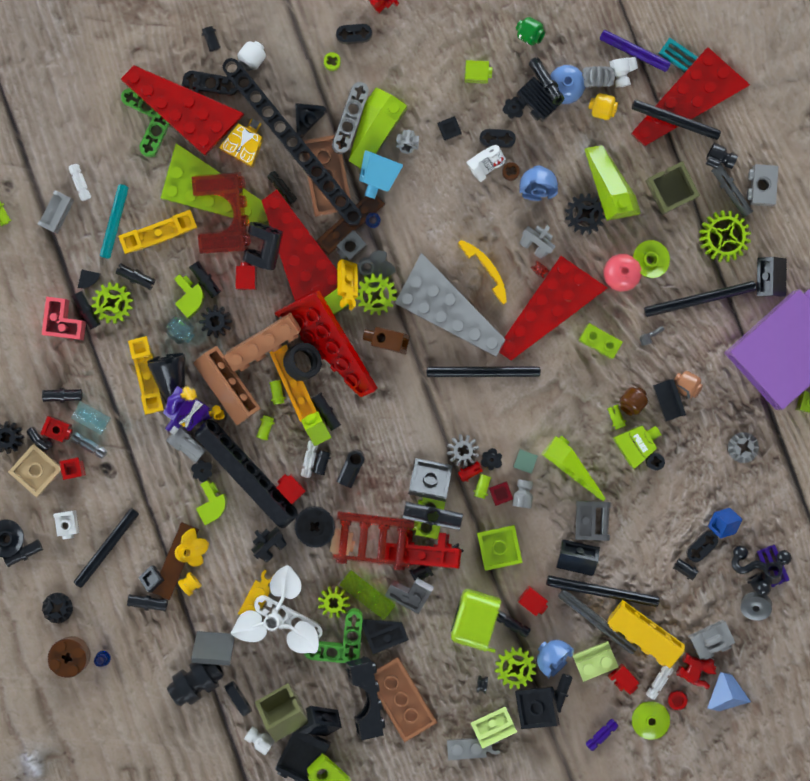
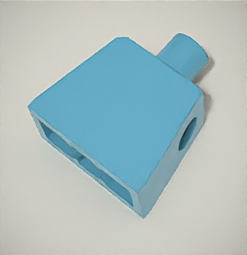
M365 150L359 177L360 182L368 184L364 195L375 199L378 189L388 192L401 171L403 164Z

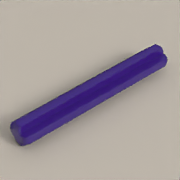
M603 30L600 36L601 41L664 72L670 67L671 63L607 30Z

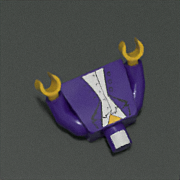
M177 386L172 396L168 397L166 408L163 411L164 415L171 419L165 429L173 435L176 434L180 426L190 431L198 423L212 419V416L215 420L223 419L225 417L224 411L218 405L213 406L212 411H210L208 406L196 399L195 389L191 390L190 387L181 389Z

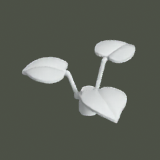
M287 565L280 568L271 579V593L274 596H281L273 613L268 615L263 622L262 616L256 611L249 610L242 613L231 631L234 637L247 642H258L266 636L267 630L274 631L277 628L290 629L292 631L287 635L289 648L297 653H316L318 651L319 638L312 624L307 621H299L295 628L283 625L282 617L278 614L285 597L293 599L301 592V580L291 566Z

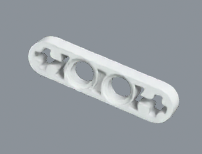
M262 595L256 598L254 606L259 614L267 617L270 615L268 614L270 612L269 609L266 607L260 609L258 603H263L265 600L267 606L272 608L271 613H273L279 602ZM283 604L281 605L280 609H283L286 613L282 618L283 625L292 626V620L298 617L302 621H307L314 627H317L318 638L322 636V628L319 623Z

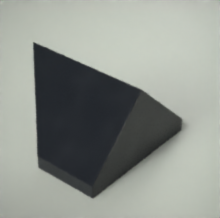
M295 103L296 127L299 137L302 138L327 113V109L324 106Z

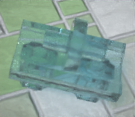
M82 401L79 402L71 417L100 435L103 434L111 419Z

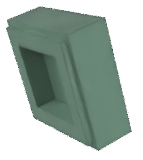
M520 449L513 467L532 474L538 456Z

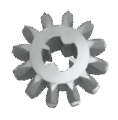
M593 66L583 69L582 76L585 87L604 88L614 85L615 74L613 68Z
M459 434V442L454 437L452 438L455 446L452 444L447 445L449 448H453V451H448L447 455H455L450 461L453 462L458 458L457 466L463 460V464L466 467L468 465L467 459L473 464L474 460L471 456H479V454L473 453V450H478L479 446H471L476 440L473 439L468 443L470 435H467L465 441H463L462 434ZM466 445L468 453H464L463 456L459 455L460 451L458 452V448Z

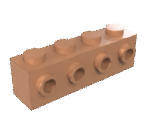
M289 313L228 350L224 358L233 372L237 370L242 372L250 366L249 363L253 360L258 362L266 357L265 353L272 350V352H275L282 347L281 344L287 340L291 342L298 338L301 327L292 313Z
M217 346L205 352L193 362L236 425L241 424L261 409L236 372H233Z

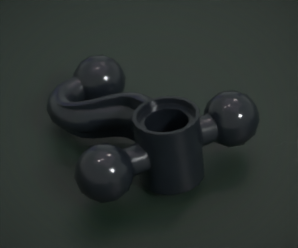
M740 545L733 550L731 566L739 574H747L756 568L764 571L765 580L758 582L755 590L758 595L767 596L771 591L770 585L777 584L782 580V567L791 562L792 556L788 551L782 550L776 556L777 562L765 564L761 561H753L742 567L739 565V561L747 558L748 550ZM771 570H776L779 574L776 576H771L769 572Z

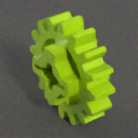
M372 273L371 279L365 276V283L359 282L361 288H358V293L360 295L356 299L361 300L358 304L359 307L365 306L364 312L369 309L371 310V315L374 314V311L381 315V310L387 313L388 306L393 308L394 304L391 301H396L397 297L393 296V294L397 293V289H392L394 282L388 283L389 277L382 279V274H379L378 278H376L375 274ZM379 282V285L372 286L370 283ZM386 287L389 291V298L384 293ZM381 288L379 294L380 297L377 296L373 299V301H371L373 298V292H376ZM364 291L368 294L367 302L364 299ZM376 303L382 304V306L375 307L373 305Z
M109 282L107 288L101 285L102 291L95 290L98 296L92 297L96 303L91 306L97 308L94 314H100L99 320L106 318V323L109 324L113 320V323L117 324L118 319L122 322L125 321L124 315L130 317L128 310L134 309L130 306V303L134 302V300L129 299V296L132 294L131 292L125 293L127 287L123 286L120 289L119 283H116L113 287L112 283ZM110 291H118L121 294L114 296ZM104 296V302L101 304V299ZM111 299L117 300V302L114 303L115 307L109 306V304H111ZM125 302V307L122 311V303ZM112 311L115 316H109L105 312Z
M511 647L510 652L504 649L505 655L499 654L498 657L501 660L495 661V664L499 666V668L495 669V672L500 673L497 679L503 678L502 685L509 683L510 689H512L513 685L520 689V684L526 687L527 680L533 681L530 675H536V671L532 670V668L536 667V663H531L534 657H528V650L522 653L521 647L518 648V651ZM513 655H518V656H521V657H523V658L520 659V660H519V659H515V658L513 657ZM507 659V661H508L507 668H505V669L503 670V664H504L505 660ZM513 664H515L516 666L520 665V666L518 667V668H519V671H518V672H516L515 670H512V668H513L512 665H513ZM527 665H528V672H527V674L524 676V674H523L524 668L527 667ZM514 676L517 677L518 680H511L507 677Z

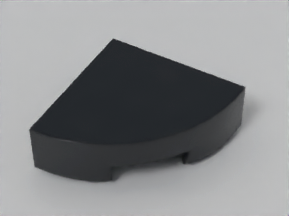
M81 269L78 288L86 289L93 286L100 279L101 273Z

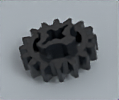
M590 193L587 194L586 198H584L583 194H580L579 199L575 196L572 198L574 203L568 202L567 205L570 209H566L565 213L569 214V216L565 220H570L571 222L568 227H575L574 233L580 230L581 235L585 231H587L588 235H591L592 229L595 232L598 231L597 225L601 227L604 225L601 220L606 219V217L602 215L604 211L600 207L602 205L601 202H596L597 196L591 199ZM582 202H589L593 205L586 206ZM574 207H576L577 216L575 218H573ZM592 210L588 215V218L584 217L579 219L583 211L587 212ZM598 211V219L595 222L593 218L594 212ZM580 222L586 223L589 227H582L578 224Z

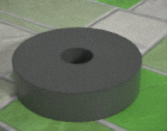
M750 592L741 600V612L751 620H764L772 612V601L768 596H760L757 592Z

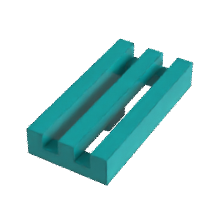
M669 38L658 54L683 72H686L688 68L665 53V50L689 67L693 63L671 49L669 44L694 61L698 56L672 38Z

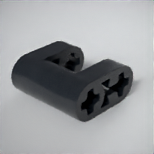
M250 222L248 233L263 240L262 250L260 252L255 249H244L242 260L265 270H274L283 232L260 222Z

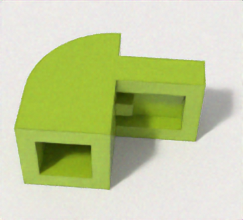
M179 274L174 280L186 294L175 305L190 319L202 308L205 294L202 286L196 284L192 288L194 283L188 276L185 275L183 277Z
M210 480L200 484L209 502L196 508L204 525L221 517L227 507L226 494L218 496V488Z

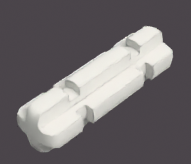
M73 164L69 166V171L73 175L72 179L79 192L80 199L82 201L90 199L91 195L87 190L88 187L83 174L80 173L79 165Z
M311 440L308 441V451H306L303 463L304 468H302L301 476L305 478H310L312 475L311 469L315 462V451L318 449V445L314 446Z
M665 665L661 668V673H658L651 684L652 687H649L646 692L649 698L656 699L659 694L658 691H661L667 682L668 675L672 674L674 670L672 667L669 668Z

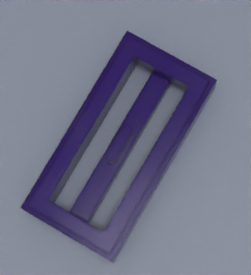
M774 544L756 551L761 562L766 564L762 553H766L769 563L774 562L769 552L772 550L776 559L778 551ZM784 565L782 567V580L777 584H771V587L790 580ZM773 570L775 576L779 574L776 570Z

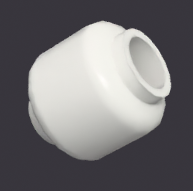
M257 41L246 42L237 54L238 62L248 71L258 69L266 58L264 46Z

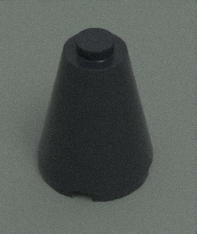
M183 353L166 354L165 357L160 358L158 356L147 361L148 368L166 404L168 397L172 396L177 386L181 389L185 387V355Z

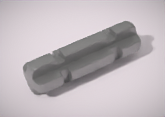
M74 433L71 438L73 443L80 444V447L92 454L95 453V456L101 459L107 453L105 448L98 447V444L86 437L83 438V435L79 433Z

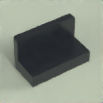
M757 258V296H786V258Z
M674 379L652 385L665 422L686 415Z
M562 539L556 568L593 576L599 560L600 547Z
M317 706L307 707L308 724L299 728V733L328 736L339 730L342 726L338 710Z

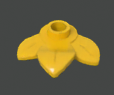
M195 528L189 529L182 535L181 544L175 549V556L180 562H187L193 567L203 564V557L201 555L208 550L209 541L202 538L197 539Z

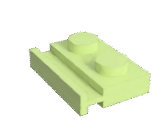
M608 641L572 655L583 682L619 668Z
M506 707L470 723L482 749L517 733Z

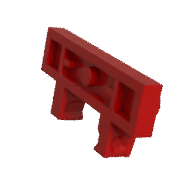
M402 530V537L398 539L397 543H386L384 558L386 563L460 569L462 550L452 548V544H449V534L439 533L438 544H434V546L415 545L412 542L413 531Z

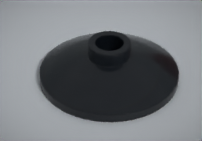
M7 519L0 520V557H12L22 548L24 533L16 522ZM7 536L10 537V541L8 543L5 542V538Z

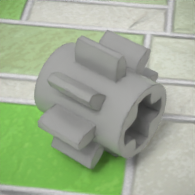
M403 130L401 134H397L396 148L400 147L402 153L408 154L412 153L414 149L418 150L419 136H416L414 131Z

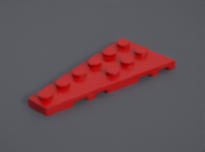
M707 47L655 107L688 119H693L747 88L750 84ZM647 115L632 131L631 135L642 145L646 146L679 126Z
M276 189L262 200V204L269 225L283 232L279 255L294 300L297 301L318 290L323 298H325L338 288L337 269Z
M560 256L505 335V342L499 353L512 361L608 289V287L563 256Z
M319 290L275 312L278 317L282 318L292 313L301 327L298 333L301 336V340L304 343L313 345L319 351L322 360L325 359L331 365L330 368L334 372L337 371L344 378V382L360 398L378 389Z

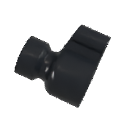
M714 142L707 154L706 165L717 169L723 163L725 167L732 169L738 155L727 153L725 147Z

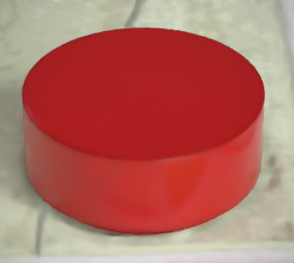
M674 690L668 695V704L672 709L682 710L686 707L688 699L682 691Z

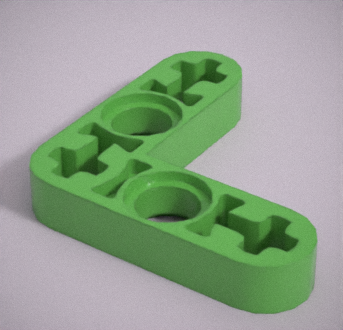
M130 88L125 89L121 94L122 102L126 106L152 117L139 148L144 156L153 157L158 152L170 124L164 119L165 126L160 122H155L156 119L161 120L162 117L153 109L149 111L143 110L142 105L144 101L142 99L139 100L138 107H136L137 103L133 100L127 102L126 95H131V93H133L135 99L139 100L140 97ZM154 126L162 128V133L159 136L152 134L151 131ZM148 136H150L154 140H158L157 143L153 141L151 144L153 151H148V153H146V149L144 148V146H148L151 142V140L148 139Z
M357 608L348 610L345 618L343 643L319 641L318 651L315 654L304 653L306 658L337 663L359 659L363 613ZM353 614H356L358 618L356 619L355 626H352V618H349ZM349 632H356L358 638L350 640L347 634ZM350 645L354 646L353 657H349V654H347L349 653ZM322 647H324L323 655H321ZM335 648L337 655L329 656L327 650Z

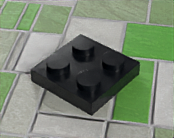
M553 686L515 691L521 729L560 725Z

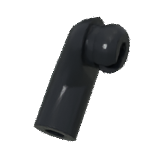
M34 427L27 430L26 433L32 442L42 450L46 451L53 446L51 439L46 438L43 440Z

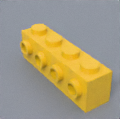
M624 600L618 604L608 618L609 627L613 631L622 633L627 641L640 646V649L645 654H651L662 666L666 665L671 668L684 652L685 644Z

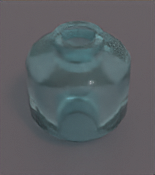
M174 316L165 327L167 329V336L177 344L189 343L195 335L193 334L194 325L183 316Z

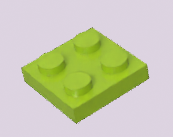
M515 525L477 533L485 571L523 563Z

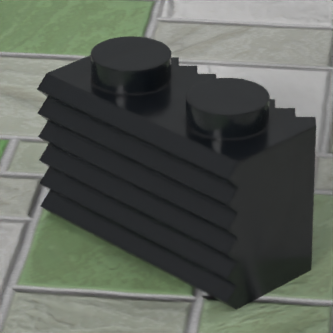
M532 77L516 94L518 102L523 107L527 105L530 108V114L536 121L539 119L541 122L545 121L560 106V104H553L549 95L543 91L542 84L535 77Z

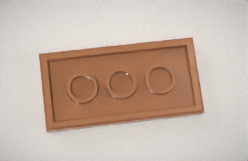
M335 135L303 141L351 199L343 155L334 152L332 149ZM336 142L339 145L338 148L341 149L340 142ZM303 153L305 162H307L310 158V155L308 153ZM320 168L312 170L314 177H319L322 174ZM308 177L315 217L338 213ZM330 182L324 185V190L327 192H331L334 189V184ZM340 197L336 200V205L343 207L347 201L345 198Z
M398 656L376 669L377 673L374 676L375 681H378L380 689L377 692L378 699L381 700L383 708L404 743L437 723V720Z

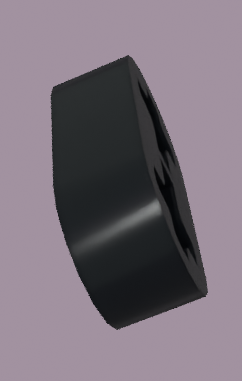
M367 24L343 25L337 29L336 37L342 44L366 43L372 38V29ZM362 29L369 32V34H366V38H362V35H355V33H360ZM343 30H346L347 33H353V35H348L347 39L339 36V34L343 33Z
M485 129L481 132L479 140L484 147L497 145L499 148H510L515 144L516 136L510 130ZM489 133L490 137H496V140H490V143H486V140L482 137ZM508 134L512 141H509V144H505V141L499 140V138H504Z
M711 531L702 533L687 548L686 556L693 562L701 561L717 546L718 536ZM713 536V543H707L705 546H703V544L706 542L705 537ZM699 547L702 548L698 552V554L700 555L698 558L695 556L691 557V555L693 554L691 552L692 549L697 550Z
M234 681L224 686L243 717L252 712L251 706Z

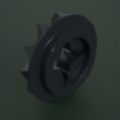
M53 593L43 601L42 612L44 617L51 623L59 624L70 618L73 604L67 595ZM53 603L56 605L63 603L60 608L61 613L58 611L51 613L54 609Z

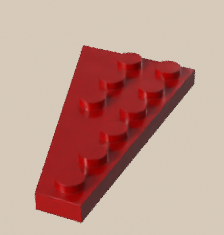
M135 65L121 78L123 83L204 156L244 116L243 112Z

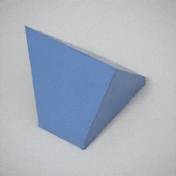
M720 672L707 708L723 711L750 703L751 701L733 675Z

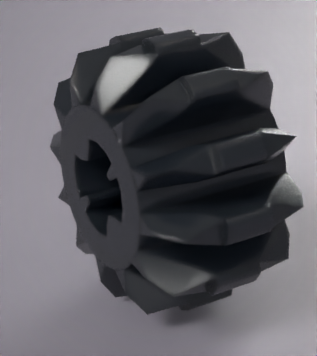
M217 305L213 306V312L207 307L206 310L209 314L201 313V316L206 318L199 321L200 324H206L201 330H208L207 336L209 337L213 331L215 338L219 337V331L222 336H225L226 333L223 329L231 330L229 326H226V323L233 322L231 319H226L231 315L230 312L223 314L225 311L224 307H221L218 312ZM218 316V321H220V325H216V327H214L212 319H216V317Z
M5 421L4 426L0 424V453L4 450L7 454H11V450L17 452V445H23L19 439H23L25 436L18 434L22 431V428L16 429V423L10 425L9 421ZM6 434L11 435L10 441H5Z

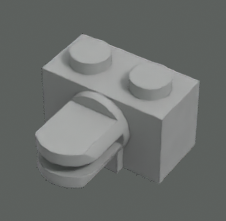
M720 620L688 636L697 656L700 659L704 658V660L713 657L715 652L720 650L723 652L732 648L731 645L735 643L724 620Z

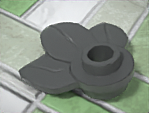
M381 250L374 251L369 257L362 258L358 263L359 273L367 276L369 279H371L372 273L375 274L376 278H378L379 274H382L383 279V277L394 274L396 269L390 262L386 261L387 252ZM364 264H370L371 268L365 269ZM372 282L370 285H379V282Z

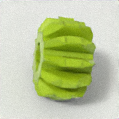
M329 586V594L322 590L321 593L324 597L318 598V601L324 602L318 608L322 609L325 607L326 609L322 614L325 615L329 611V618L331 619L333 613H336V617L340 618L339 611L346 614L347 611L343 607H350V603L344 602L349 600L350 596L343 597L342 595L345 594L346 590L343 589L339 593V586L335 587V592ZM330 598H333V600L334 598H337L338 606H331Z

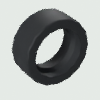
M301 342L286 351L283 364L291 378L297 381H305L314 377L320 371L322 358L319 351L313 345ZM298 351L305 353L311 361V369L306 373L299 370L294 362V355Z

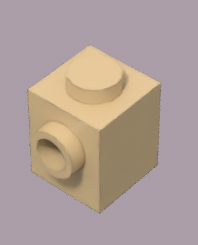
M335 528L329 551L333 552L332 556L344 558V555L348 556L349 552H353L355 541L352 540L354 532Z

